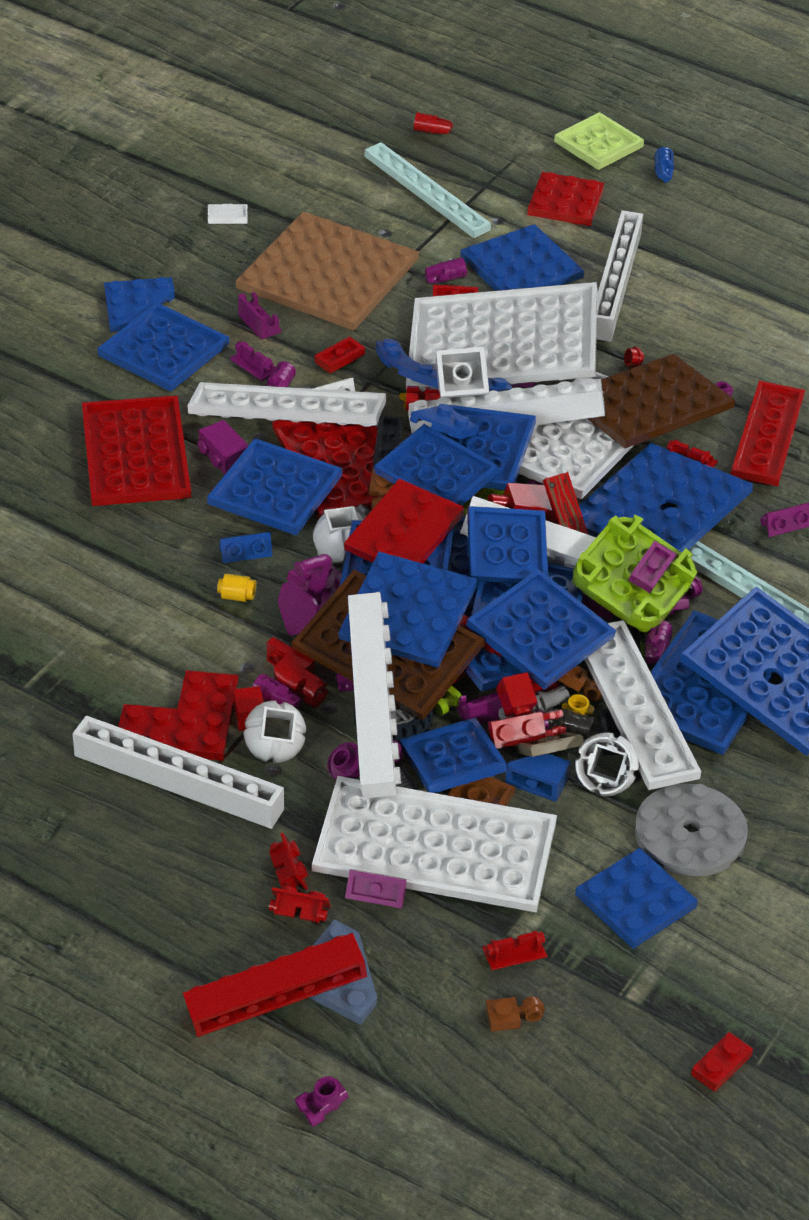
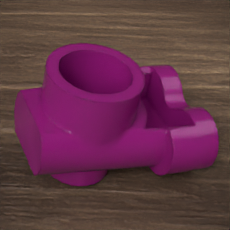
M326 1076L316 1082L314 1091L309 1094L305 1091L294 1098V1101L299 1110L305 1115L309 1124L315 1127L325 1120V1115L337 1110L341 1103L348 1099L349 1096L338 1079Z

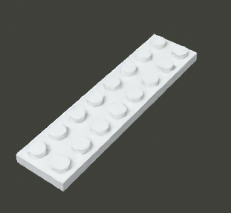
M200 382L187 406L188 414H197L198 416L216 415L223 418L232 416L245 419L264 418L270 421L280 419L292 422L312 421L317 424L325 422L337 423L339 425L360 424L368 427L377 425L386 403V393Z
M624 620L608 623L616 630L614 638L587 657L585 662L622 737L627 739L636 750L639 762L638 770L648 790L700 779L701 770Z

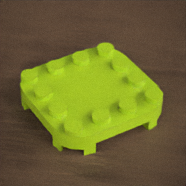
M615 515L609 520L607 526L590 546L581 553L573 570L572 583L585 595L621 620H624L627 624L641 632H648L667 617L688 591L697 574L691 559L693 554L687 548L680 552L642 526L643 518L634 515L633 518H618ZM655 540L676 553V556L653 591L648 593L628 579Z

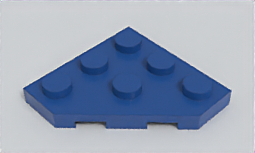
M172 277L104 282L110 332L120 331L156 302L163 304L164 302L169 303L175 298Z

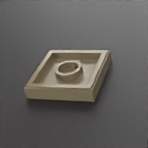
M566 732L555 736H547V738L537 741L520 743L515 745V749L518 754L534 757L579 747L584 741L583 736L580 734Z

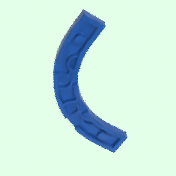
M384 339L383 341H376L375 350L380 360L388 368H393L394 366L398 368V374L418 383L439 389L437 372L432 366L420 364L405 354L401 345L396 340ZM496 377L493 380H488L489 391L500 392L512 389L510 383L504 378Z

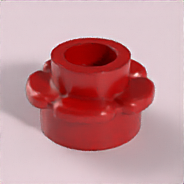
M637 346L627 348L624 354L625 365L633 368L640 366L644 361L643 352Z

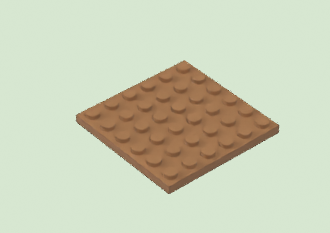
M302 212L236 280V288L251 294L255 292L259 297L355 330L419 259V251L312 215L311 213Z

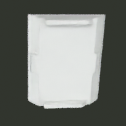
M208 204V224H247V204Z

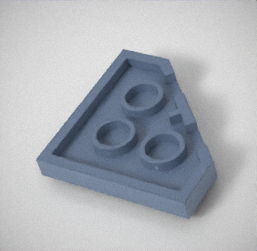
M333 920L314 945L325 943L339 935L353 933L365 960L367 977L309 998L361 1025L377 1005L375 988L359 932Z

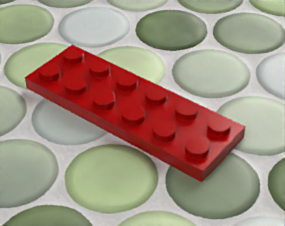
M759 380L731 469L732 476L742 480L779 486L804 399V389Z

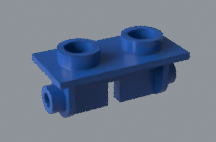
M265 532L220 538L219 550L222 555V563L272 557L271 533Z

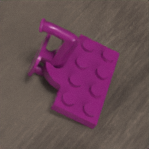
M328 554L295 562L294 569L290 570L286 580L289 582H285L281 586L278 606L289 635L299 634L340 586L342 573L331 564L332 558Z

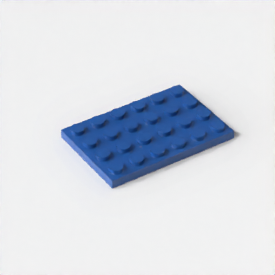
M693 610L650 673L684 739L724 755L750 713L679 660L682 652L718 621V619ZM776 672L772 674L763 673V676L770 683Z

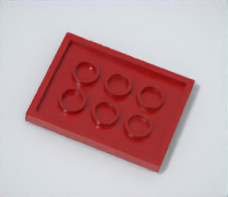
M398 479L344 542V550L372 563L378 552H383L423 564L464 515V507L402 479Z

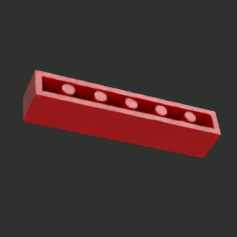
M353 933L336 936L332 940L319 945L308 946L304 950L291 955H282L274 961L251 966L243 972L223 976L209 984L195 986L189 991L183 992V997L196 1035L200 1037L367 977L365 960Z

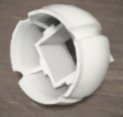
M354 506L324 510V514L315 525L313 541L317 554H328L331 556V564L343 566L346 555L344 542L349 537L352 520H364L355 511Z
M276 701L263 702L250 712L245 721L247 728L244 731L245 743L250 752L264 762H267L269 759H272L274 763L288 761L299 753L305 743V737L303 736L306 733L305 721L300 712L287 702L278 704ZM266 717L289 720L288 739L264 736Z
M600 733L591 736L580 746L578 750L580 757L575 760V768L578 779L589 791L594 793L597 790L602 796H613L623 792L634 782L636 777L633 773L638 770L639 762L636 750L627 739L622 736L615 738L613 733ZM602 748L624 755L617 778L595 771Z

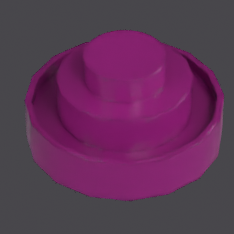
M345 742L337 746L330 754L327 762V771L335 780H337V776L352 779L360 776L358 745L352 742Z

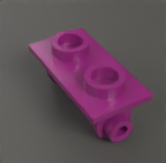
M245 341L236 343V354L230 357L232 362L261 381L267 379L276 368L272 363V359L265 357L258 351L254 353V349Z
M809 502L765 513L760 518V522L763 527H767L768 537L809 527Z

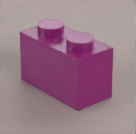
M225 420L199 430L198 448L200 452L205 454L211 460L214 467L219 468L224 475L249 446Z

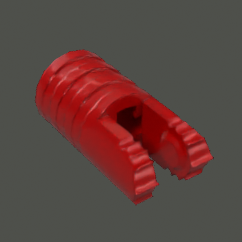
M417 112L413 129L414 131L431 134H449V131L451 132L454 126L451 120Z

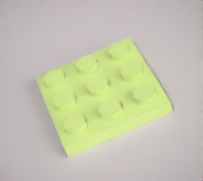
M600 112L555 134L554 138L555 143L598 170L631 154L644 145V139Z

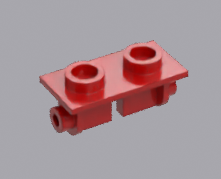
M670 440L667 444V449L670 452L679 453L710 467H714L718 463V460L713 459L710 452L695 447L689 450V445L681 443L679 440Z
M282 832L280 835L283 841L272 843L269 849L273 865L277 870L276 874L280 887L290 886L296 888V886L301 884L305 890H308L305 878L308 877L307 870L301 861L299 862L297 858L301 855L296 842L294 840L289 841Z
M281 886L280 889L272 887V893L276 900L271 899L269 911H274V915L294 918L296 908H300V920L316 923L326 922L328 910H324V908L331 909L329 898H325V894L316 891H309L308 894L297 892L296 888L290 886Z
M533 930L532 933L519 935L515 939L510 937L497 941L491 940L490 944L482 946L491 971L547 958L542 943H545L543 932H537V930Z

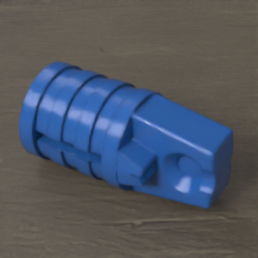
M661 147L654 154L655 171L657 177L667 183L673 176L674 153L668 147Z

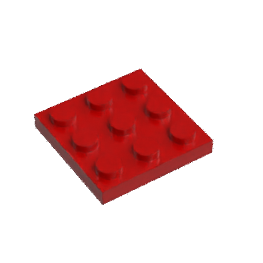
M542 172L528 206L527 215L591 226L604 191L605 182L581 179L575 176L558 175L553 172Z

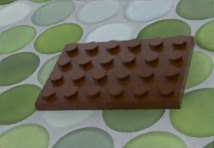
M671 354L601 379L605 416L587 419L623 448H628L734 408L735 399L678 356Z
M355 569L292 641L293 649L353 682L351 642L339 639L338 632L349 612L348 595H357L366 578V575ZM458 625L439 668L392 655V664H388L387 669L393 673L394 687L389 688V695H394L395 705L424 720L485 645L484 638Z

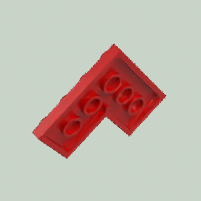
M186 670L177 709L124 704L118 727L204 759L223 761L234 709L233 689H238L239 675Z

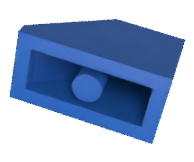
M548 753L511 761L507 764L505 783L556 802L569 779L570 761Z

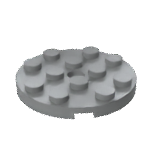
M676 784L653 792L642 802L636 815L635 836L639 847L648 856L663 864L665 870L685 876H708L726 870L738 856L741 857L747 841L748 827L741 809L723 793L703 784ZM688 824H691V827L696 828L698 831L689 832L685 828L688 827Z

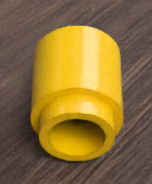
M226 573L223 578H219L217 593L221 594L222 599L241 602L254 600L256 580H251L248 576Z

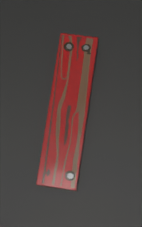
M566 472L545 478L543 483L556 524L588 535L569 473Z

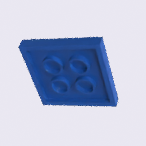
M468 507L469 577L476 578L477 581L519 583L537 569L548 576L545 511Z
M476 717L400 739L404 755L426 790L430 793L442 792L449 788L507 772L505 760Z
M638 848L576 887L575 893L585 905L632 949L697 908L698 902L693 895L641 848Z

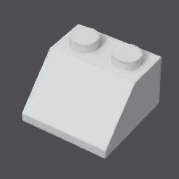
M484 347L436 351L437 382L441 398L489 394Z

